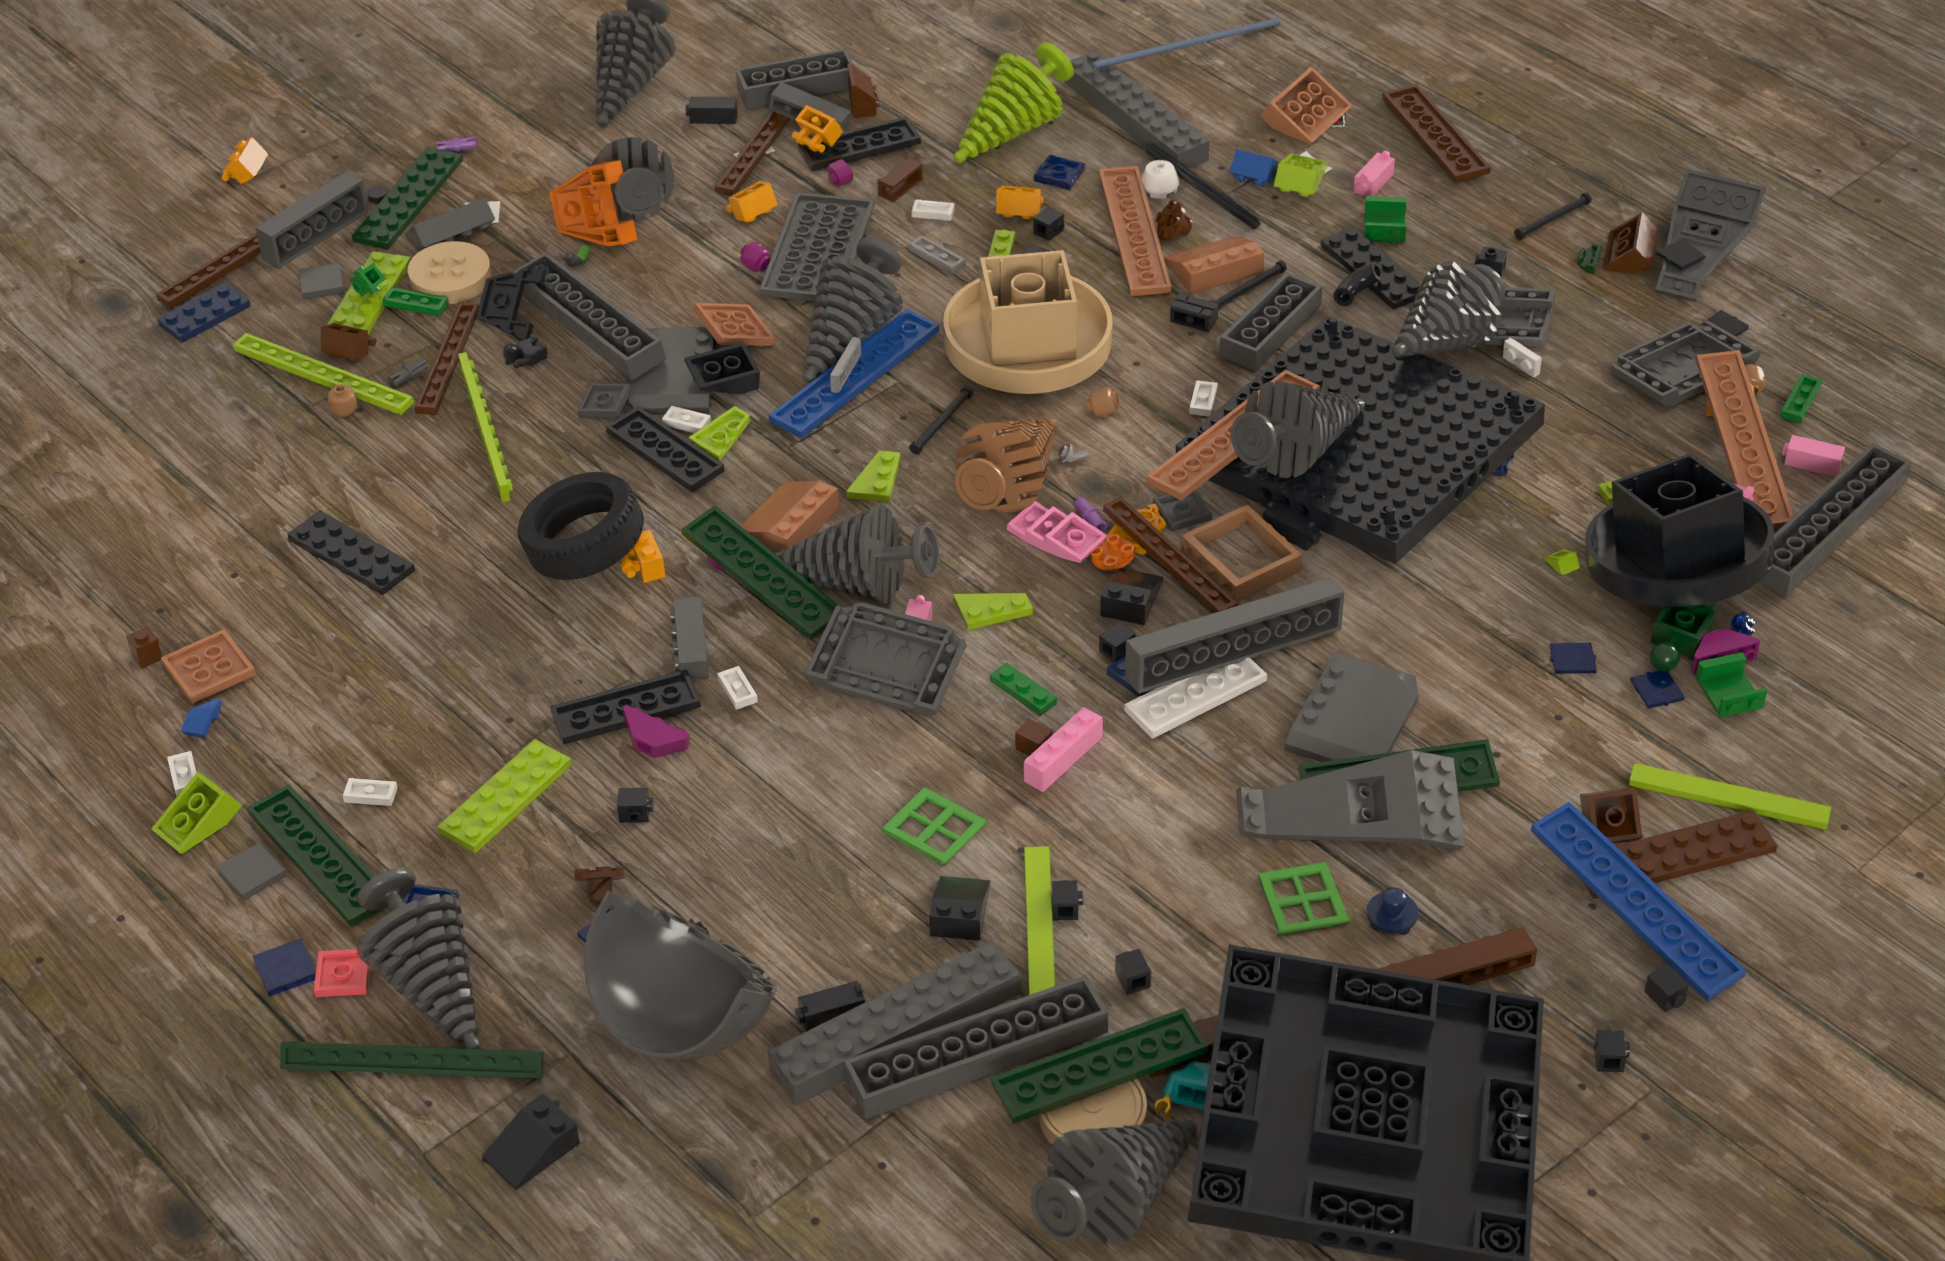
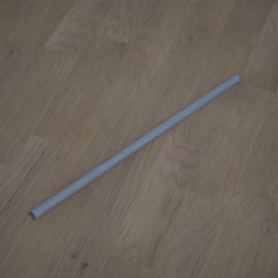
M1274 18L1092 62L1091 67L1095 70L1279 25L1280 20L1279 18Z

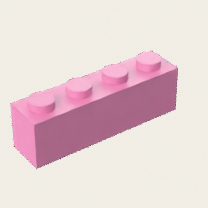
M1085 707L1078 711L1024 761V782L1044 792L1103 737V717Z

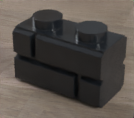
M1179 293L1170 308V322L1209 333L1218 320L1219 305L1212 301Z

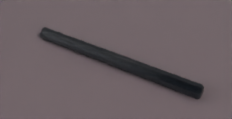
M1149 144L1146 147L1147 155L1154 160H1164L1173 164L1177 175L1249 227L1257 229L1261 225L1258 217L1154 144Z

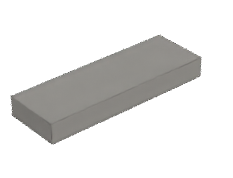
M923 235L908 244L909 251L951 275L966 266L965 259Z
M852 337L830 374L831 392H840L860 358V338Z

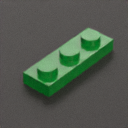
M393 287L389 289L382 299L383 305L387 307L441 316L449 304L448 297Z
M1801 374L1781 410L1780 417L1801 424L1819 392L1823 380Z
M1005 663L990 674V681L1040 716L1057 704L1056 696L1008 663Z

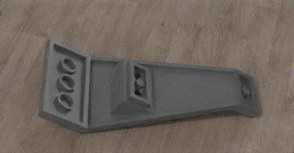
M1686 169L1674 204L1666 246L1682 240L1705 254L1706 258L1682 270L1663 260L1655 292L1696 302L1702 283L1754 227L1766 187ZM1694 226L1698 227V229L1695 231L1691 230V228ZM1716 231L1718 234L1711 235V232Z
M1409 750L1265 790L1240 787L1236 790L1240 835L1261 839L1406 842L1461 850L1465 846L1454 758Z

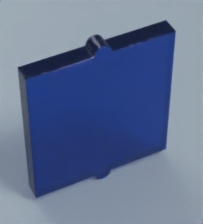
M1550 643V661L1553 662L1555 674L1596 673V655L1593 654L1591 643Z
M1648 671L1646 674L1631 677L1630 679L1648 709L1662 705L1668 706L1670 703L1682 701L1685 698L1669 672Z

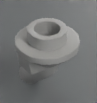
M1071 443L1062 445L1058 452L1060 463H1071L1072 461L1090 457L1088 449L1074 452Z

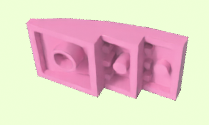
M1036 501L1007 524L1006 529L1023 541L1047 553L1081 563L1107 538L1106 534L1075 513L1071 512L1067 516L1054 506L1048 510Z

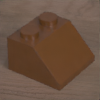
M847 64L849 98L853 117L876 116V108H879L876 85H872L871 78L852 64Z
M1635 788L1580 794L1582 815L1611 842L1642 838L1637 790Z

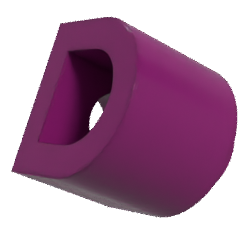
M843 159L828 166L827 172L829 173L828 178L831 184L839 187L853 180L852 170Z

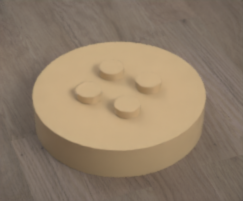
M443 242L429 246L418 252L408 265V275L412 291L448 297L449 304L465 302L480 295L484 290L486 278L492 277L490 261L486 252L480 247L466 242Z
M1134 1079L1039 1114L1040 1126L1043 1134L1051 1144L1058 1137L1065 1136L1063 1133L1072 1130L1124 1127L1125 1125L1140 1126V1124H1146L1147 1099L1140 1082Z

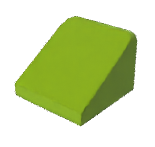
M1563 549L1545 557V560L1560 575H1565L1579 569L1577 553Z

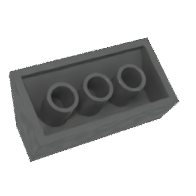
M486 197L413 225L405 236L420 252L438 243L454 242L458 236H462V238L468 237L473 234V230L478 228L480 231L491 227L495 217Z

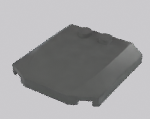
M1505 287V299L1501 306L1497 308L1502 314L1501 323L1499 326H1495L1492 323L1498 331L1493 338H1489L1490 341L1485 343V345H1504L1505 340L1512 338L1523 346L1545 347L1554 310L1555 289Z

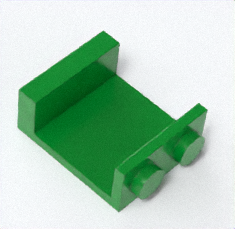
M1366 196L1365 236L1370 241L1405 243L1407 198Z
M1743 652L1698 663L1695 679L1719 717L1764 708L1767 689L1755 690L1744 673L1746 657Z

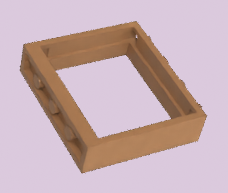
M1248 505L1242 506L1181 535V551L1236 602L1301 571L1302 554L1300 551L1295 549L1284 536H1281L1271 524L1267 523L1260 517L1258 512ZM1246 525L1281 559L1239 579L1204 544Z

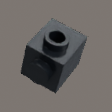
M1050 206L1033 217V234L1047 241H1050L1064 230V213Z
M1483 246L1481 254L1476 255L1475 265L1483 264L1489 266L1502 278L1506 268L1508 251Z
M1116 623L1099 635V652L1112 662H1116L1126 655V640L1135 638L1136 633L1122 623Z
M618 788L617 810L619 823L649 822V812H654V799L649 797L648 788Z
M1077 880L1052 881L1053 921L1078 920V906H1083V891H1078Z
M1140 949L1126 951L1115 956V973L1127 995L1151 988V970Z
M1666 965L1648 975L1644 992L1664 1012H1667L1673 1008H1679L1685 1003L1689 985L1669 965Z
M1611 1029L1597 1030L1594 1044L1597 1072H1624L1626 1058L1630 1056V1043L1625 1041L1624 1031Z

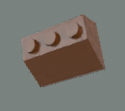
M1643 212L1609 231L1603 265L1605 270L1636 274L1651 266L1657 227Z

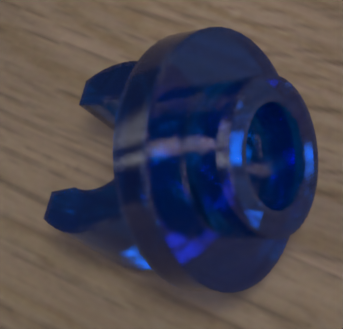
M1741 612L1732 618L1731 630L1751 636L1755 632L1751 628L1755 621L1749 618L1748 613Z

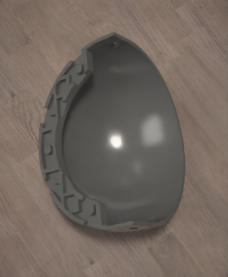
M607 891L594 915L587 934L584 950V974L592 1005L604 1026L615 1038L627 1047L648 1056L676 1060L696 1059L716 1054L735 1045L747 1036L762 1020L777 991V985L771 977L768 976L766 979L763 976L765 971L759 965L725 941L712 940L706 934L707 931L657 906L653 905L649 908L639 899ZM611 906L610 911L606 913L607 909Z

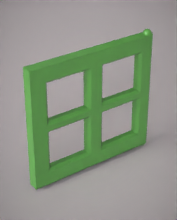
M924 787L883 827V832L941 865H945L987 823V820ZM926 800L944 809L933 821L915 812ZM953 815L971 824L960 836L943 827ZM909 817L927 826L916 838L898 829ZM936 832L954 840L943 853L925 843Z
M1326 862L1258 874L1278 930V935L1349 924L1351 921L1347 917ZM1320 874L1325 890L1305 894L1299 877ZM1292 879L1298 895L1277 898L1271 882ZM1330 900L1335 916L1315 919L1309 903ZM1302 904L1308 921L1287 924L1281 908Z

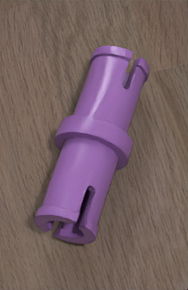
M475 136L461 139L454 137L453 140L436 142L438 145L437 150L460 153V150L477 149Z
M1080 497L1075 501L1074 508L1082 515V519L1102 532L1107 529V522L1099 515L1098 509L1092 507L1087 502L1086 498Z

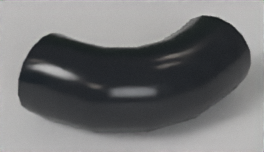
M1373 261L1349 274L1336 288L1333 296L1334 300L1342 306L1350 305L1361 291L1383 279L1380 265Z

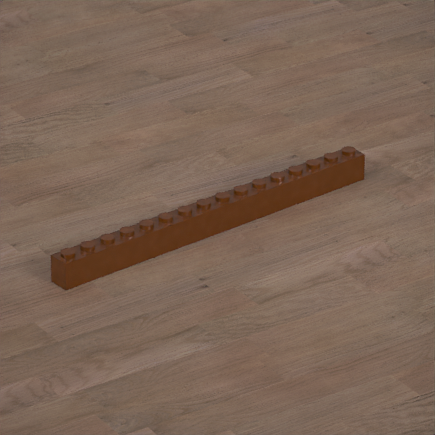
M1521 927L1514 930L1510 929L1497 935L1486 936L1469 943H1462L1445 950H1438L1424 956H1417L1400 963H1392L1376 970L1470 985L1535 966L1537 948L1525 928ZM1218 1015L1194 1022L1208 1045L1207 1053L1150 1073V1078L1186 1068L1192 1061L1201 1063L1210 1061Z

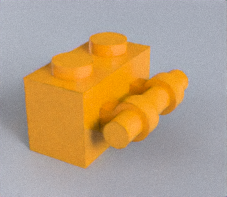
M806 105L795 119L801 131H794L792 138L801 145L809 146L810 150L822 153L825 150V146L821 142L832 147L843 131L834 118Z
M253 137L246 141L241 140L236 144L235 152L228 157L229 162L223 169L221 177L223 181H229L230 178L235 177L240 184H243L255 177L268 154Z
M758 181L729 197L730 204L726 206V210L728 213L733 212L736 220L749 223L754 221L756 216L770 212L778 203L771 184Z
M1001 186L997 189L996 213L1002 214L1003 217L1019 215L1023 219H1033L1034 216L1040 213V204L1044 203V197L1040 196L1041 189Z
M650 529L642 531L635 546L620 560L621 569L628 578H633L636 575L635 572H639L643 583L665 578L663 556Z

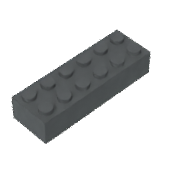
M846 48L738 68L735 69L737 89L746 109L770 105L771 94L781 82L814 96L831 94L837 91H848L847 64H852L853 66L854 64Z
M346 171L255 227L262 260L280 269L367 214L369 210L363 180Z
M1286 272L1220 336L1219 357L1256 372L1321 307L1323 286Z

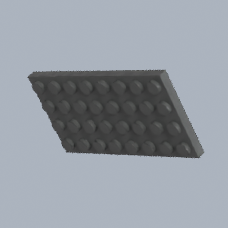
M796 192L759 289L760 296L815 301L820 267L823 261L827 258L832 260V257L842 256L848 261L849 258L856 260L858 255L856 251L859 240L864 238L875 206L874 200Z

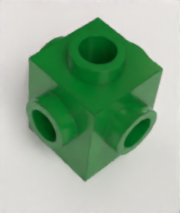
M373 262L366 268L362 265L353 272L355 276L349 281L353 289L363 297L367 293L373 295L381 289L379 284L386 280V278Z

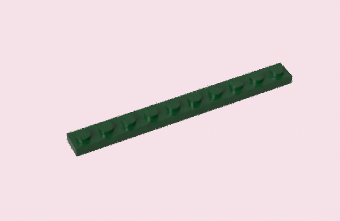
M283 1041L281 1042L280 1069L541 1079L543 1077L544 1051Z

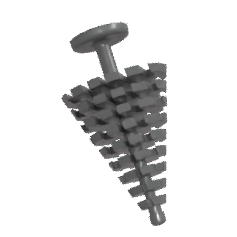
M626 0L627 10H623L622 13L620 10H612L611 17L608 12H605L601 15L600 21L599 19L597 20L596 81L598 86H596V112L598 118L596 122L601 127L607 126L609 118L610 120L618 114V111L630 102L629 99L633 98L640 88L642 89L665 66L670 57L674 56L676 50L674 40L668 31L661 26V24L667 21L670 14L669 7L663 0Z
M630 137L618 139L607 144L595 157L591 166L621 160L623 174L616 183L610 184L613 200H615L614 205L616 204V207H618L621 221L631 220V214L634 215L635 222L645 220V214L650 213L652 217L660 211L662 195H665V202L667 203L672 194L675 176L671 160L663 150L660 164V159L658 162L657 144L649 140L641 144V138Z
M864 237L859 240L856 248L861 261L849 258L848 261L842 256L832 257V260L827 258L821 264L811 334L809 335V346L807 347L808 356L805 359V368L807 369L803 374L805 382L811 383L816 379L817 375L823 374L828 368L836 364L852 337L860 338L861 343H863L865 339L869 338L901 311L903 307L901 306L903 303L902 297L895 292L898 289L883 275L895 274L900 271L903 265L901 255L890 244L877 238Z
M1446 261L1442 263V267L1439 264L1432 267L1430 272L1428 271L1416 294L1400 334L1397 336L1395 345L1392 347V354L1395 357L1429 352L1435 353L1457 350L1458 348L1478 347L1477 344L1484 345L1490 341L1489 338H1493L1498 331L1492 323L1495 326H1499L1501 323L1502 314L1497 308L1501 306L1505 299V287L1499 274L1491 267L1483 264L1471 266L1461 262L1460 268L1454 261Z
M1269 381L1260 385L1258 406V392L1254 390L1247 400L1244 413L1239 415L1233 422L1231 443L1235 453L1247 464L1261 465L1262 467L1268 462L1267 471L1275 476L1279 473V477L1289 478L1294 471V477L1304 474L1308 467L1310 469L1316 460L1323 455L1325 450L1342 434L1345 427L1353 422L1360 411H1363L1365 407L1363 400L1282 381H1275L1273 386L1274 382Z
M883 504L873 506L869 510L860 512L858 515L837 523L833 527L824 529L821 533H816L811 538L798 542V546L795 544L785 551L781 550L775 553L810 583L813 582L815 585L826 586L830 589L851 593L852 595L873 601L877 600V602L891 604L895 601V593L899 591L903 580L904 559H913L917 572L924 578H933L936 575L940 560L938 538L931 524H919L914 530L911 545L903 546L902 538H898L899 526L895 517L892 518L891 510Z
M399 867L390 869L372 878L358 893L357 900L364 909L372 911L388 907L391 913L382 917L364 934L360 940L362 944L357 947V955L378 975H381L387 983L391 984L395 990L403 994L411 1004L413 1003L419 1011L427 1014L433 1023L439 1024V1028L443 1032L450 1033L451 1039L457 1043L464 1042L465 1048L481 1049L482 1045L479 1039L475 1037L479 1032L478 1022H475V1005L472 1006L474 995L472 989L470 990L472 979L469 975L470 965L467 960L468 952L465 945L466 940L459 900L447 894L440 898V895L437 894L427 896L418 903L416 899L404 904L402 899L411 892L416 882V876L410 868Z
M1187 1120L1183 1123L1172 1121L1161 1122L1157 1125L1154 1123L1140 1124V1126L1125 1125L1124 1127L1079 1129L1063 1133L1065 1136L1058 1137L1052 1144L1054 1148H1051L1047 1160L1054 1166L1047 1167L1048 1178L1038 1181L1032 1189L1031 1206L1037 1223L1045 1233L1055 1240L1062 1242L1073 1241L1081 1234L1105 1245L1107 1239L1114 1245L1125 1242L1127 1237L1131 1238L1137 1231L1140 1223L1177 1166L1179 1159H1181L1188 1148L1191 1137L1197 1133V1125L1194 1121Z

